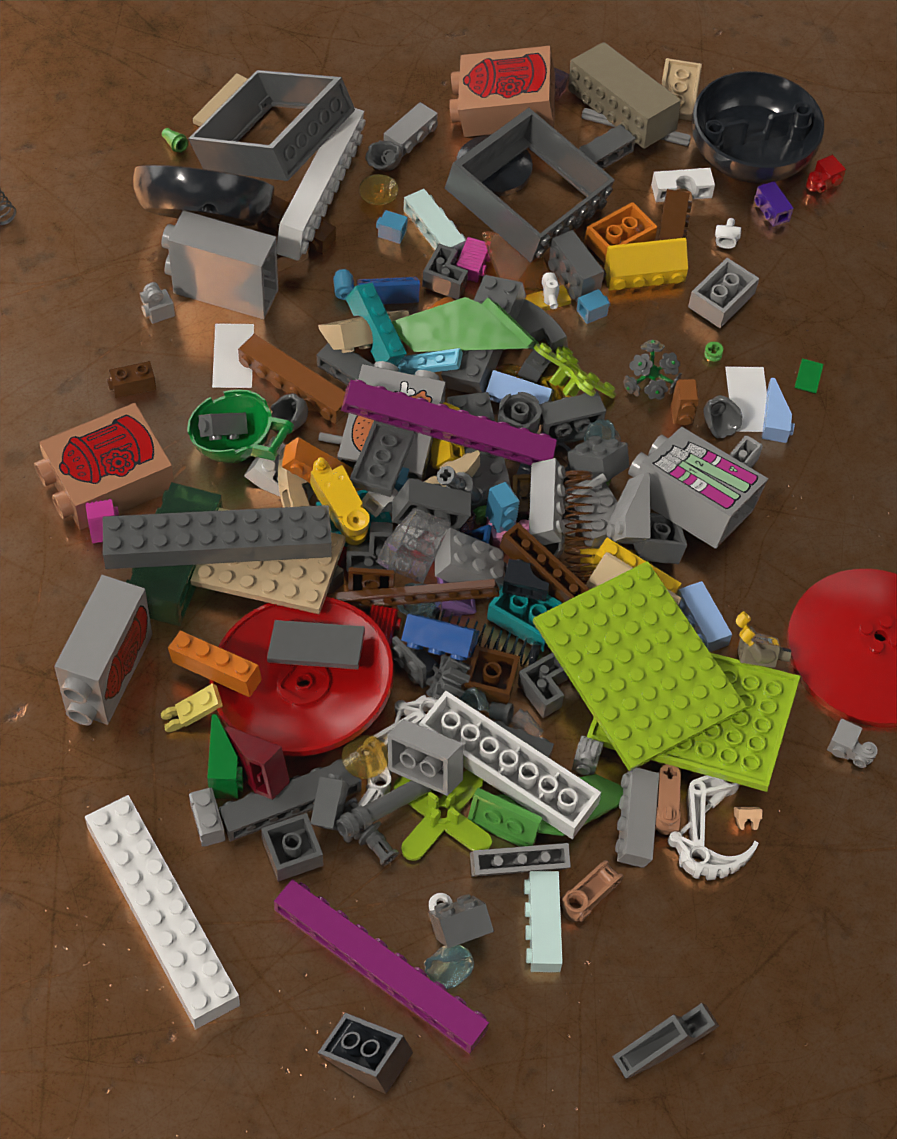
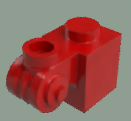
M833 154L818 160L815 170L808 176L806 187L810 191L822 193L828 188L838 186L843 181L846 169Z

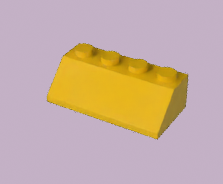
M686 238L608 246L604 265L608 290L685 282L688 272Z

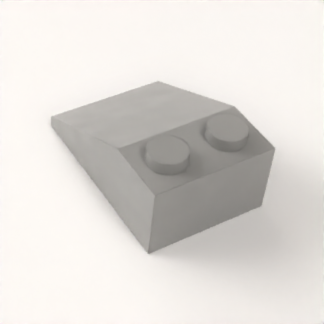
M645 472L628 480L607 526V536L612 541L618 544H635L650 539V473Z

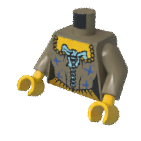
M743 611L737 616L736 624L743 628L739 633L740 640L737 649L741 663L774 668L776 667L777 660L790 661L791 649L780 647L779 640L776 637L756 633L752 626L749 627L747 625L751 621V617Z

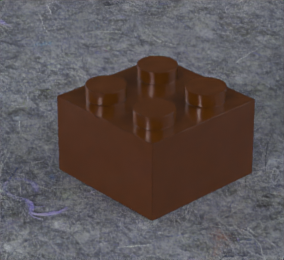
M476 645L468 671L470 679L468 683H465L463 697L490 704L492 702L508 704L517 675L520 656Z

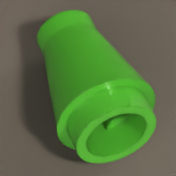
M165 128L162 131V137L173 151L183 152L186 150L188 140L184 134L173 131L170 128Z

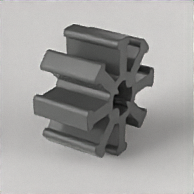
M443 655L441 663H435L432 667L435 675L427 678L426 684L430 688L426 693L430 697L439 699L447 691L455 697L461 698L465 692L462 690L461 685L469 682L470 675L466 674V672L470 669V666L460 660L451 658V656Z

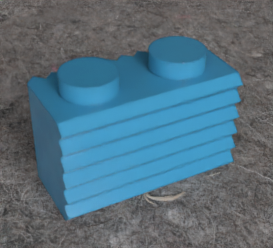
M507 482L491 487L488 494L485 516L488 517L497 533L508 531L516 524L519 510L518 505L520 501Z

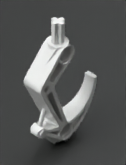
M423 695L412 702L397 701L395 703V713L397 714L395 723L364 742L363 759L368 784L366 785L367 791L359 801L358 806H365L390 792L391 771L388 770V733L403 719L418 725L426 716L424 712L430 711L438 699ZM378 781H382L385 783V785L379 786L375 783Z
M708 775L695 779L690 783L686 794L688 824L679 832H672L668 843L670 846L676 847L680 855V868L683 867L693 878L699 879L701 875L706 876L707 880H715L716 876L720 878L727 877L728 874L737 872L753 856L759 844L756 841L746 852L737 856H723L704 846L705 813L711 807L714 808L726 796L735 794L740 784H731L726 780ZM687 830H689V839L682 837ZM692 857H699L702 859V862H697Z

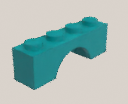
M373 283L357 285L345 298L353 316L363 317L371 328L373 336L371 353L375 361L389 362L396 366L407 354Z

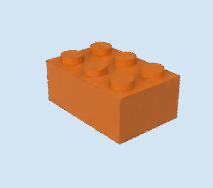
M632 202L587 226L584 243L605 263L608 246L655 241L657 226Z

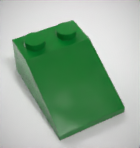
M212 714L207 775L208 788L213 789L215 799H238L239 791H243L244 777H242L243 767L238 766V757L217 714Z

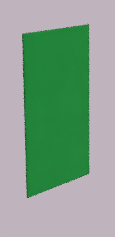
M802 358L794 388L817 393L824 364Z

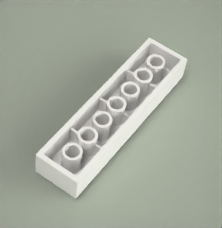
M447 691L443 693L418 724L463 743V767L532 813L543 817L544 821L571 839L575 837L599 804L600 791Z

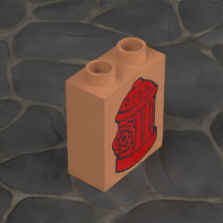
M550 46L461 55L460 71L451 73L452 91L454 95H459V98L450 99V115L452 122H461L464 137L493 134L527 108L533 110L554 128L555 69Z
M135 403L39 442L43 459L34 463L37 474L45 487L53 483L55 484L59 492L53 494L52 498L62 519L72 515L80 530L89 527L85 505L87 502L90 504L91 502L95 503L96 501H108L111 499L113 507L118 506V512L122 513L175 490L172 464Z

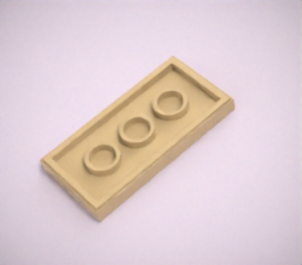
M666 58L661 85L681 100L679 119L692 121L702 64Z
M236 73L193 118V123L201 126L248 79Z

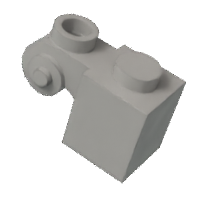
M156 282L147 284L143 292H140V298L144 304L141 306L144 316L149 317L152 324L174 317V303L167 290H161Z
M842 718L827 748V751L832 752L836 757L847 760L850 758L856 766L861 768L873 762L878 750L872 742H865L861 745L858 737L862 727Z
M581 736L572 770H576L582 775L595 774L604 743Z

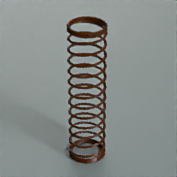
M575 470L565 472V476L572 479L566 481L565 484L569 487H574L565 491L566 494L573 496L566 498L565 502L574 504L565 508L566 511L573 514L566 515L564 518L574 521L565 525L566 528L574 530L564 534L566 537L574 538L566 541L565 544L576 548L564 551L566 554L574 555L573 557L566 558L564 561L578 564L567 566V568L593 565L592 563L568 561L574 558L592 557V555L567 552L593 548L592 546L568 544V542L592 540V538L567 535L576 532L593 531L592 529L568 527V525L592 523L593 521L567 518L574 515L593 514L592 512L568 510L571 507L592 506L593 504L567 501L573 498L593 497L592 495H579L567 492L577 489H592L593 487L567 484L573 481L593 480L589 478L593 476L591 471ZM570 570L575 573V576L592 574V572ZM591 576L576 577L582 582H588Z

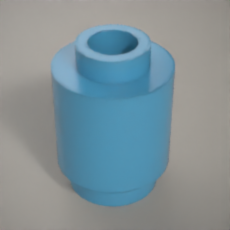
M341 269L335 273L333 278L334 289L337 298L346 300L345 298L354 288V280L350 271Z

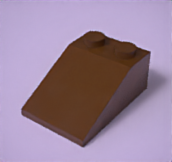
M349 567L348 592L394 588V570Z

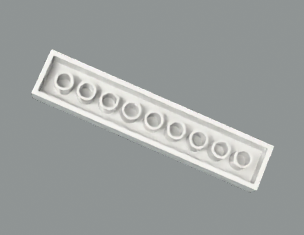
M355 108V111L318 149L279 224L277 254L299 261L302 253L306 254L309 245L308 241L312 242L314 238V229L319 228L321 216H325L327 204H331L333 192H337L340 184L339 180H343L345 176V168H349L351 157H355L357 145H361L363 135L360 133L363 131L366 122L363 119V110Z
M129 795L86 815L85 820L89 832L195 1030L240 1006L239 995Z

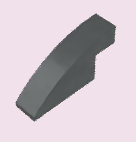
M525 299L516 322L537 342L545 339L553 353H556L557 347L562 348L566 346L568 348L567 336L557 322L543 309Z
M701 1003L682 1017L675 1014L612 1057L627 1079L680 1052L718 1028L719 1024L707 1005Z

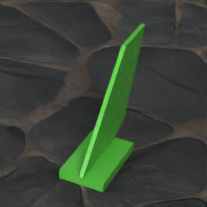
M464 297L391 321L399 338L414 352H436L458 348L462 351L534 350L535 344H539L496 301L487 298L481 304Z
M597 774L579 777L601 792L598 806L584 825L619 806L620 798L623 795V787ZM477 788L474 793L468 819L483 830L519 847L534 846L538 833L565 835L544 821L543 817L532 813L505 794L495 796L480 788Z

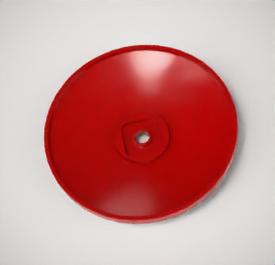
M853 569L827 576L811 586L803 594L791 615L787 631V648L791 649L790 662L794 672L800 676V682L808 693L836 715L867 726L897 727V574L877 569ZM880 634L884 636L885 641L877 640L874 635Z
M326 597L320 614L272 603L264 604L241 618L226 633L218 647L259 666L262 680L250 697L210 680V685L214 684L218 688L223 706L217 708V713L226 726L281 746L284 756H307L338 748L352 741L371 726L389 699L394 678V666L389 643L380 627L372 618L351 604ZM275 620L364 626L365 635L359 669L268 663L267 656ZM307 680L310 682L305 687L298 685L300 681Z

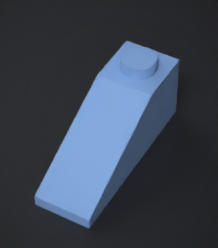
M771 378L767 389L762 439L787 443L789 435H793L795 423H791L792 413L776 379Z

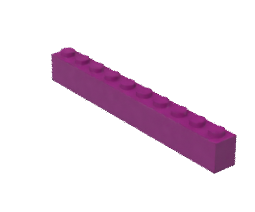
M350 380L341 408L343 412L531 466L532 463L553 459L557 441L547 434L532 433L527 428H515L506 422H495L485 416L471 415L465 410L457 411L450 409L444 404L436 405L424 398H412L403 392L395 393L388 391L383 386H371L362 380Z
M292 879L274 900V910L469 1054L488 1031L489 1022L485 1015L477 1010L474 1012L468 1008L467 1003L458 996L453 997L446 992L447 989L444 985L437 981H431L427 978V974L419 967L413 968L407 963L403 955L397 952L394 954L387 949L388 946L381 939H374L368 935V931L359 924L354 925L349 921L348 916L340 910L335 911L323 897L318 896L317 898L304 883L299 882L298 884Z

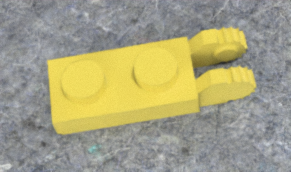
M211 684L175 704L174 707H168L166 710H163L161 713L163 720L171 719L177 715L179 719H173L165 724V731L174 732L183 726L187 727L217 710V708H221L223 705L217 686Z

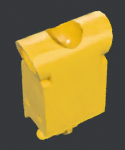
M319 457L313 464L310 485L322 506L329 505L330 518L341 534L345 536L346 542L350 545H359L367 537L369 514L364 509L363 503L343 465L332 470L328 462L323 457Z

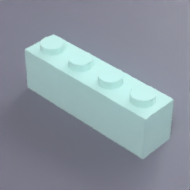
M422 189L404 197V212L434 250H436L440 243L456 249L457 257L460 256L466 243V238L462 233H459L453 221L447 218L444 210L438 207L433 196L429 195L425 189Z
M530 871L528 880H524V894H528L529 902H525V917H529V925L525 927V939L530 940V948L526 949V963H531V972H560L562 967L559 871Z

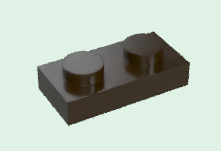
M531 474L513 475V492L520 501L517 516L530 515Z

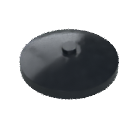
M490 135L479 136L468 141L459 150L457 159ZM526 149L484 180L482 184L497 197L508 196L520 191L527 185L532 175L533 162L528 150Z

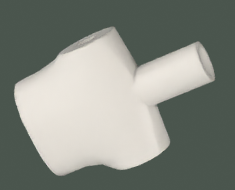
M729 218L726 225H717L716 244L719 247L733 248L741 237L742 228L734 226L735 220L733 218Z
M546 273L542 277L544 302L550 305L551 309L558 308L559 282L555 273Z

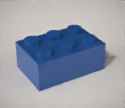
M408 614L401 641L407 642V647L414 649L428 647V652L445 655V652L451 653V658L467 661V658L473 657L480 631L417 614Z

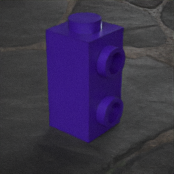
M775 181L758 186L754 200L764 213L765 218L769 220L773 227L789 222L793 207Z

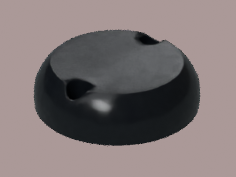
M743 71L717 78L709 83L698 95L692 113V134L703 157L710 165L724 175L748 183L777 182L798 173L815 157L824 133L823 114L815 99L793 81L766 72Z
M142 165L134 169L133 188L140 205L146 211L162 216L179 219L184 210L237 226H254L268 213L274 198V186L267 182L242 175L170 165Z

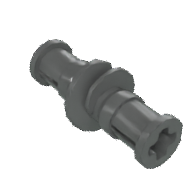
M444 466L438 471L437 480L440 484L446 485L448 488L461 489L464 492L471 493V506L482 503L484 492L479 487L474 486V481L469 474L465 472L456 473L450 466Z
M352 798L345 803L343 814L351 813L352 809L358 807L356 798ZM378 821L374 824L372 823L371 827L363 831L360 830L353 837L359 840L360 846L368 844L369 848L380 858V864L385 866L392 862L399 852L397 849H393L386 841V837L378 831L382 824Z

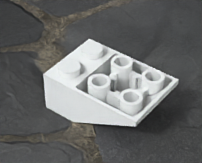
M273 436L263 446L270 447L275 437ZM284 443L279 447L275 460L256 457L244 475L259 488L277 496H280L278 465L281 450L285 447ZM307 483L303 486V489L306 491L309 501L314 491L310 483Z

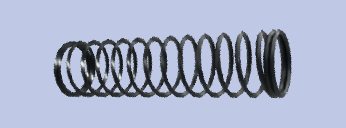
M435 607L430 618L439 620L440 607ZM443 609V611H442V614H441V617H440V621H442V619H443V616H444V614H445V609ZM451 612L448 623L451 622V619L454 614L453 612ZM459 615L456 625H459L462 617L461 615ZM470 618L467 619L465 627L468 626ZM478 621L475 622L473 629H476ZM486 623L484 624L481 634L477 641V644L479 643V646H481V641L486 627ZM494 626L492 627L490 635L484 645L485 648L486 646L487 648H489ZM500 630L499 636L492 648L493 650H498L503 630ZM511 633L508 634L501 652L504 651L506 653ZM519 635L517 636L515 643L509 654H515V649L519 639ZM527 638L525 639L518 656L521 655V667L526 664L528 659V666L537 661L541 643L533 642L530 652L522 664Z

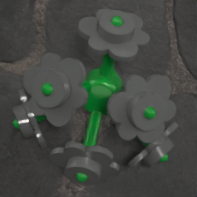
M648 340L641 345V349L650 352V356L646 353L641 356H634V361L630 363L629 367L636 376H643L635 380V378L626 375L623 383L627 392L638 397L641 390L638 384L649 378L651 381L644 388V392L648 394L650 399L664 398L665 393L668 391L666 382L672 384L669 389V394L671 395L675 390L677 380L681 379L682 373L678 374L680 362L677 360L676 354L673 352L669 354L664 353L662 355L663 359L659 362L660 366L657 367L654 365L655 352H661L665 345L660 344L657 340ZM664 369L665 374H678V376L672 380L660 374V370Z

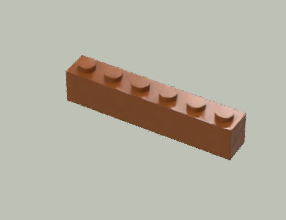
M253 334L238 348L239 362L244 367L252 369L259 377L272 382L276 388H281L288 394L294 393L303 398L309 409L317 411L326 420H331L336 424L347 413L341 411L345 391L256 334Z

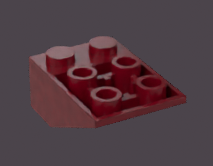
M228 726L225 727L227 737L238 757V766L243 767V777L254 793L273 800L290 783L282 747L244 733L241 730Z

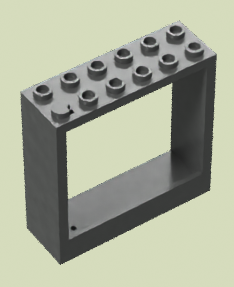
M257 70L188 139L203 169L288 181L355 111V107L342 77ZM272 106L304 109L270 145L238 142Z
M527 108L453 162L445 189L529 262H532L536 258L540 259L546 250L551 248L552 238L569 232L574 228L578 229L585 219H591L598 209L602 210L607 204V197L613 191L612 185L615 180L533 110ZM527 148L531 149L586 196L583 201L541 233L482 184L484 180Z

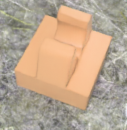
M734 807V816L736 817L738 828L744 830V824L749 819L752 823V829L757 830L760 819H762V809L759 807Z

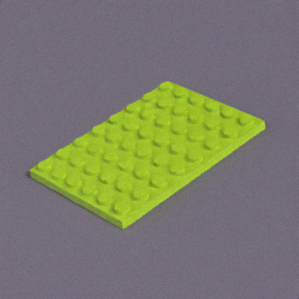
M648 561L533 618L534 625L629 772L737 715L747 707Z
M711 653L747 706L746 709L652 760L767 792L800 676L764 666L741 663L738 659ZM593 718L587 738L604 743L603 747L614 749L596 719Z

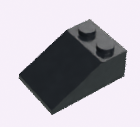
M345 1013L318 1051V1054L366 1086L387 1094L412 1056L413 1051L404 1035Z

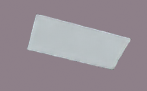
M215 324L212 388H252V369L244 367L239 362L238 348L254 334V324Z
M725 367L729 398L741 409L743 415L742 425L736 432H763L767 396L764 367Z

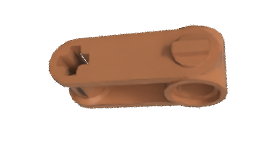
M668 764L664 765L659 773L655 830L664 835H669L674 831L678 832L680 826L681 773L678 767Z
M604 860L571 891L568 890L560 897V907L562 908L563 916L569 921L582 922L591 914V910L621 883L624 875L618 874L609 865V861ZM577 903L581 908H573L570 904Z

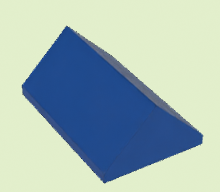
M417 277L357 279V285L373 283L383 304L419 303L420 280Z

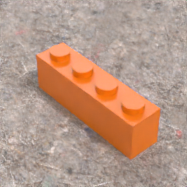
M299 437L285 445L282 467L306 480L308 483H310L313 464L319 457H323L332 470L343 465L349 478L354 469Z
M179 631L168 647L172 663L248 697L253 694L262 680L257 664L183 631Z

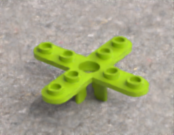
M536 343L533 347L540 355L559 366L549 381L551 384L562 387L569 377L571 378L562 391L565 396L570 394L574 397L581 389L593 397L596 394L594 388L611 398L616 396L613 385L608 382L602 383L599 381V377L592 372L587 374L582 371L578 365L579 361L572 356L573 352L566 346L562 348L557 347L555 350L557 355L551 352L552 349L544 343H541V345Z
M467 770L463 772V780L448 796L443 795L440 799L430 791L408 803V805L425 817L402 843L401 851L403 856L411 861L419 860L444 831L471 851L490 849L492 845L491 836L460 813L473 798L477 788L481 789L483 779ZM403 776L398 778L394 783V789L411 780ZM445 807L449 809L447 817L440 818L441 811L437 808Z

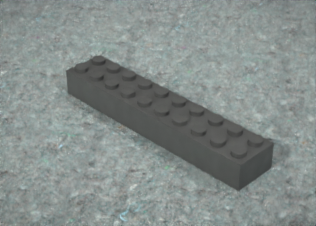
M329 505L103 517V558L105 569L332 557Z

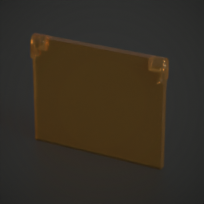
M491 231L482 233L497 277L522 282L524 290L543 291L542 277L544 274L549 273L543 256L540 259L536 258L529 262L498 233Z

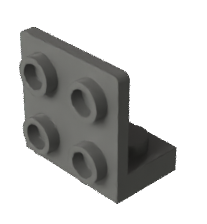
M395 636L392 638V660L399 669L403 668L408 673V678L414 684L418 683L422 688L426 687L427 678L435 675L432 667L437 662L424 649L407 647Z

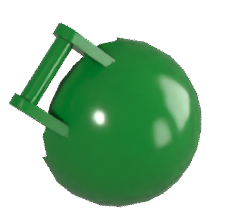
M249 390L223 391L224 396L213 401L209 397L192 412L187 426L191 442L198 451L217 462L237 463L252 456L275 460L279 447L287 434L291 433L294 429L292 422L272 417L266 400L259 394ZM246 412L248 434L239 435L240 439L227 440V436H222V440L209 441V437H200L198 427L199 415ZM270 430L279 431L270 447L263 446L267 441Z

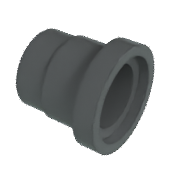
M492 702L488 718L501 721L509 726L514 714V704Z

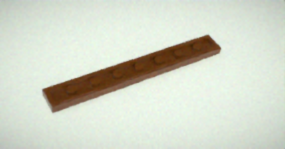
M495 579L327 593L326 597L344 601L361 609L371 608L372 605L385 607L498 597L499 587Z

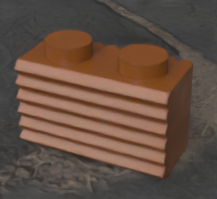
M678 379L671 402L673 423L681 425L693 424L699 404L697 380Z

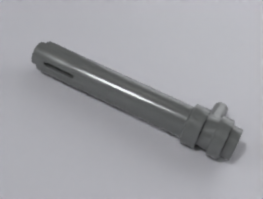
M411 780L365 806L360 805L352 809L351 813L347 812L341 815L339 820L336 821L337 829L345 842H351L353 836L358 834L360 830L363 831L371 827L373 822L433 789Z

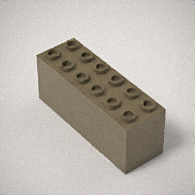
M605 42L571 60L568 90L597 113L603 114L614 126H624L632 136L636 137L635 143L639 144L642 148L648 147L677 130L681 100Z

